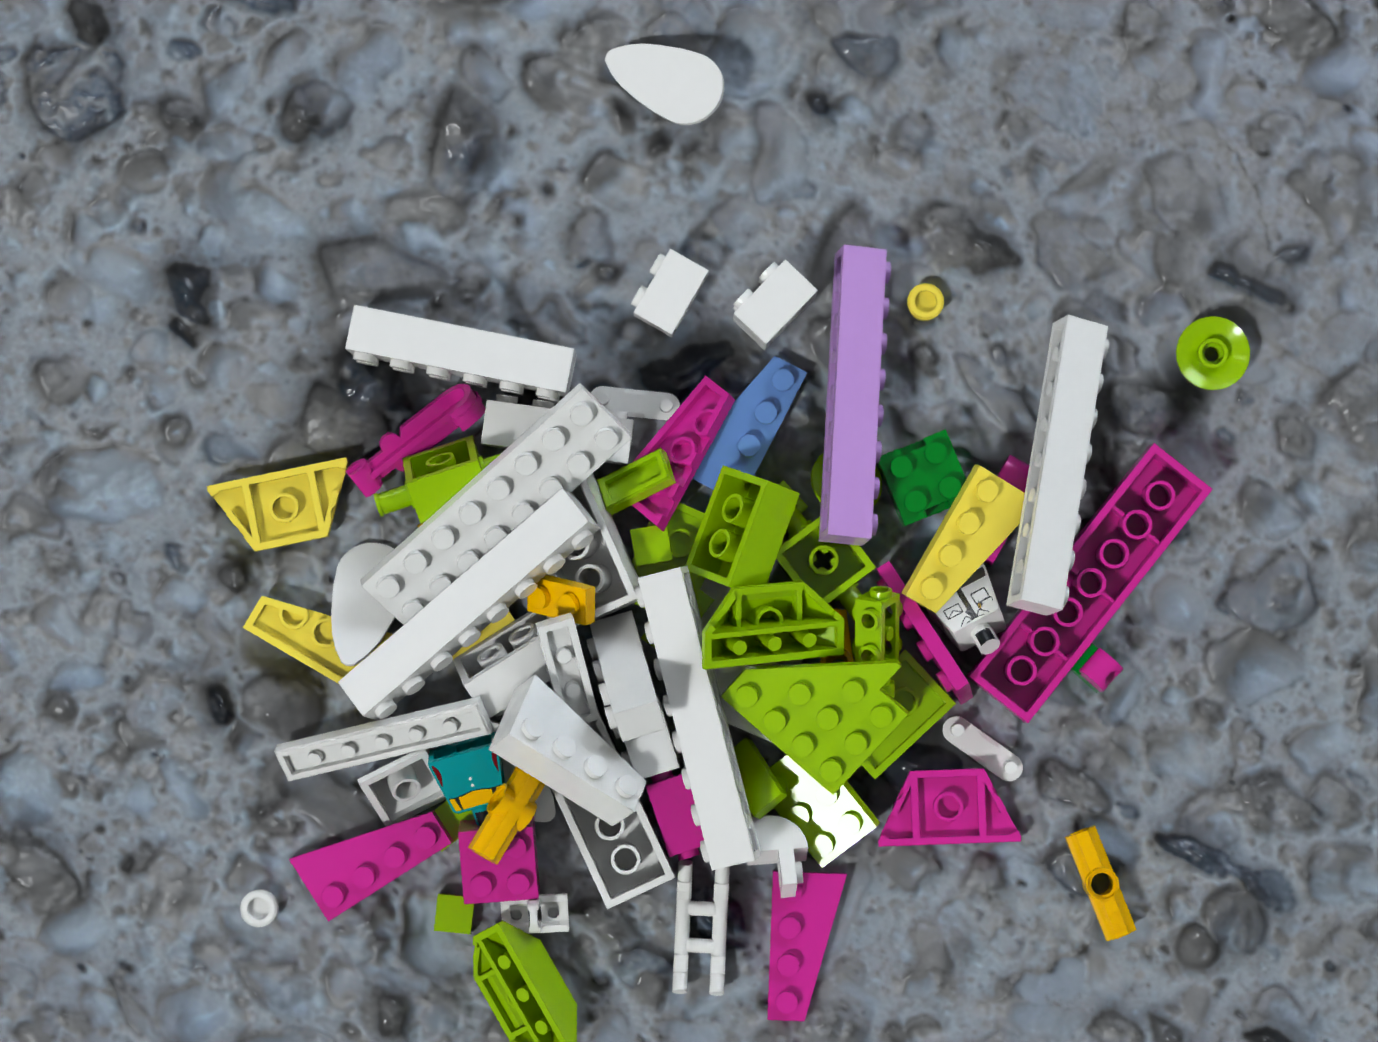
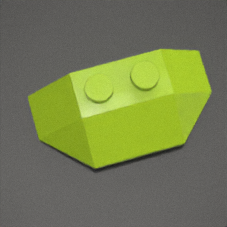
M802 580L731 587L702 630V668L704 670L844 655V618Z
M503 920L474 935L473 978L509 1041L577 1042V1003L541 940Z

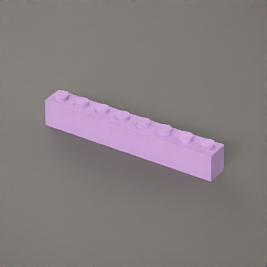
M844 244L835 253L819 527L820 542L863 546L872 539V536L876 535L878 528V515L873 513L874 499L878 498L880 491V479L875 477L876 463L880 461L882 453V443L877 441L878 427H881L884 416L883 405H879V391L883 390L886 379L885 369H881V355H884L887 349V334L883 333V319L885 320L888 316L889 298L884 297L885 284H888L891 276V263L886 262V249Z

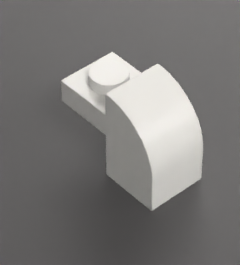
M773 815L763 816L761 819L752 817L761 856L754 861L747 862V866L777 863L780 897H796L797 884L803 883L801 861H806L808 843L805 835L796 824L786 818Z

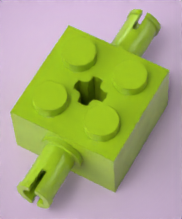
M473 435L404 457L402 459L406 479L404 481L405 485L373 494L378 512L382 517L385 514L412 506L416 510L420 523H423L500 454L483 459V456L479 455Z
M795 506V511L786 530L789 533L787 536L789 540L782 544L776 557L777 563L791 581L802 580L827 603H830L832 600L835 602L839 600L853 618L852 610L855 598L862 595L857 588L859 585L858 581L874 570L876 566L858 545L820 542V517L813 522L811 519L807 521ZM817 551H820L823 555L828 552L832 555L833 558L829 561L831 568L828 571L824 567L817 569L813 563L817 560L815 555Z

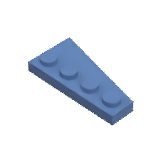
M774 356L735 400L692 480L714 490L723 465L755 476L808 372Z

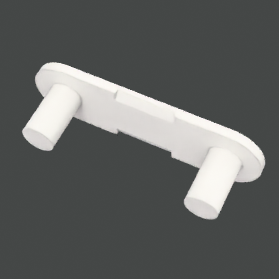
M599 386L591 391V394L607 410L627 412V417L667 421L680 406L677 397L670 393Z
M952 716L944 722L942 732L945 739L1004 781H1014L1020 777L1023 765L1015 754L960 716Z

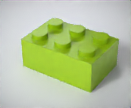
M723 465L685 565H688L689 572L730 588L767 584L800 493Z

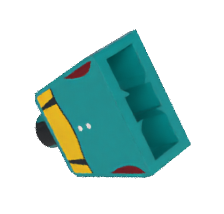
M496 732L429 750V768L452 811L459 814L472 810L476 825L481 826L488 814L487 805L491 796L500 785L505 783L502 758L488 750Z

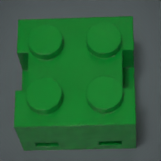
M946 429L913 444L881 455L879 463H876L902 527L949 509L966 481Z

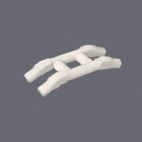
M688 859L678 861L672 992L675 994L687 993L689 953L711 954L709 994L722 996L724 995L730 866L715 870L713 902L691 901L693 862ZM690 915L713 917L712 939L689 938Z

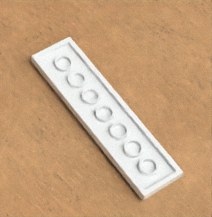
M579 383L360 579L361 586L404 625L560 489L563 488L571 493L632 439L630 432Z

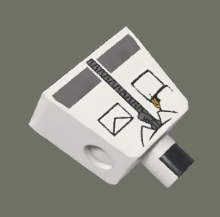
M984 563L937 613L926 609L932 621L960 651H966L976 645L981 654L993 653L1000 646V640L996 634L1004 631L1007 627Z

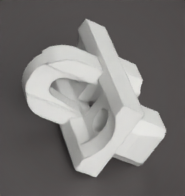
M567 893L539 894V899L500 902L502 920L528 934L569 932ZM540 906L542 920H538V910Z

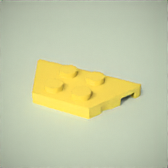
M344 457L207 486V491L224 510L227 517L238 528L255 552L329 537L346 475L345 471L348 467V458Z

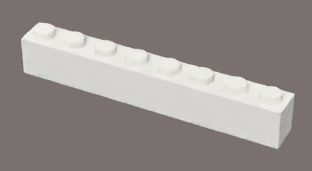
M1066 315L1052 325L1006 603L1007 606L1045 616L1062 611L1069 598V587L1067 586L1068 573L1075 561V551L1072 548L1074 536L1079 531L1081 516L1078 514L1080 500L1083 498L1087 487L1084 474L1086 464H1088L1092 455V445L1089 444L1091 430L1094 428L1098 418V410L1095 408L1096 399L1104 381L1103 374H1101L1102 362L1109 349V340L1106 339L1108 326L1072 315Z
M563 488L560 489L338 681L339 685L362 716L376 721L387 718L397 709L396 704L406 695L409 696L418 692L424 686V680L434 671H440L447 667L453 660L452 656L458 650L475 643L481 636L480 632L487 625L496 623L504 618L509 612L508 607L516 600L526 598L532 594L537 588L536 583L547 574H553L561 569L566 562L565 558L574 550H581L590 544L594 538L593 534L600 527L574 494Z
M688 565L639 577V586L635 587L636 598L641 608L645 607L648 622H645L644 628L649 644L655 645L658 658L654 659V669L658 680L664 681L667 692L666 695H663V704L667 716H673L676 731L672 732L673 744L676 752L683 755L685 767L681 770L685 788L692 791L695 804H691V814L694 824L701 826L704 840L700 841V849L705 863L710 862L712 870L754 861L761 856L715 671L714 669L704 670L702 668V630L704 628Z

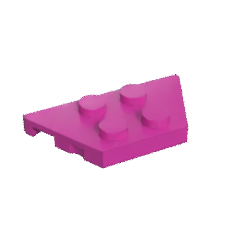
M984 768L909 771L878 838V847L1021 842V835Z

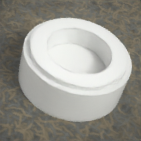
M264 889L251 891L243 898L240 905L242 918L246 923L254 927H263L270 924L276 918L279 910L276 897Z

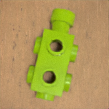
M874 586L870 588V591L855 598L852 616L855 621V638L852 644V653L855 656V662L899 661V652L902 649V640L899 636V617L903 612V606L900 602V593L892 592L890 587ZM888 606L892 608L893 614L888 612ZM886 641L891 643L892 650L888 648ZM890 678L882 688L894 698L895 681Z

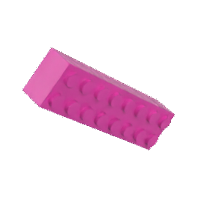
M1155 443L1149 445L1074 539L1072 550L1075 551V561L1068 573L1067 586L1069 587V598L1063 610L1045 616L1019 609L1007 624L1006 629L997 636L1000 640L999 648L991 654H983L966 677L1020 720L1029 723L1213 489Z

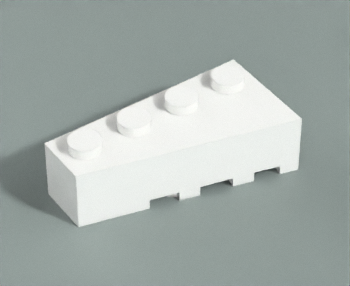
M536 674L514 690L488 749L611 826L616 825L635 812L647 782Z

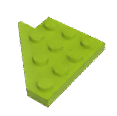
M898 660L746 666L721 694V697L832 796L908 715V711L882 688L900 669L902 663Z

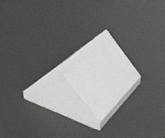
M430 748L413 751L357 779L360 787L385 826L406 820L446 800L428 765Z

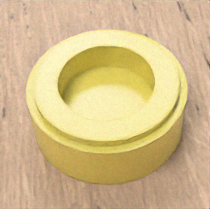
M929 283L915 286L907 297L909 313L920 321H930L936 318L944 306L942 292L935 285Z

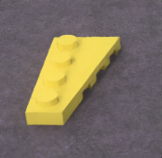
M975 464L901 594L931 612L937 613L1020 524L1025 493L982 466Z
M261 596L243 626L247 631L336 683L358 665L346 666L341 663L333 642L330 615ZM387 632L375 649H377L393 634Z

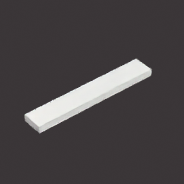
M480 696L277 744L274 752L289 782L404 755L413 751L489 735L492 733L493 725Z

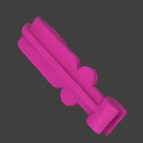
M457 384L450 387L400 426L399 436L393 432L384 434L379 441L381 450L369 460L363 458L355 461L345 472L366 498L373 495L381 488L383 484L382 478L396 468L404 472L402 458L431 449L458 427L464 432L484 415L486 409L482 403L481 396L467 384Z

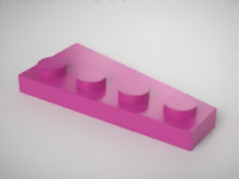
M707 376L701 380L634 459L636 461L659 448H662L667 453L676 483L631 505L663 532L735 402V399Z
M890 561L878 567L877 571L881 579L876 582L877 586H887L892 588V592L900 593L903 612L899 620L906 631L913 629L920 641L915 644L927 662L932 659L939 670L936 676L947 693L952 690L961 705L972 699L973 694L968 680L918 604L901 594L905 584Z
M433 810L291 857L289 860L329 922L454 841Z
M773 870L767 1020L805 1022L847 873L803 872V883L797 884L796 897L781 898L778 871Z

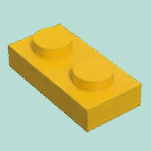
M545 575L536 583L537 588L535 591L527 596V611L553 618L571 613L575 623L585 626L595 622V586Z

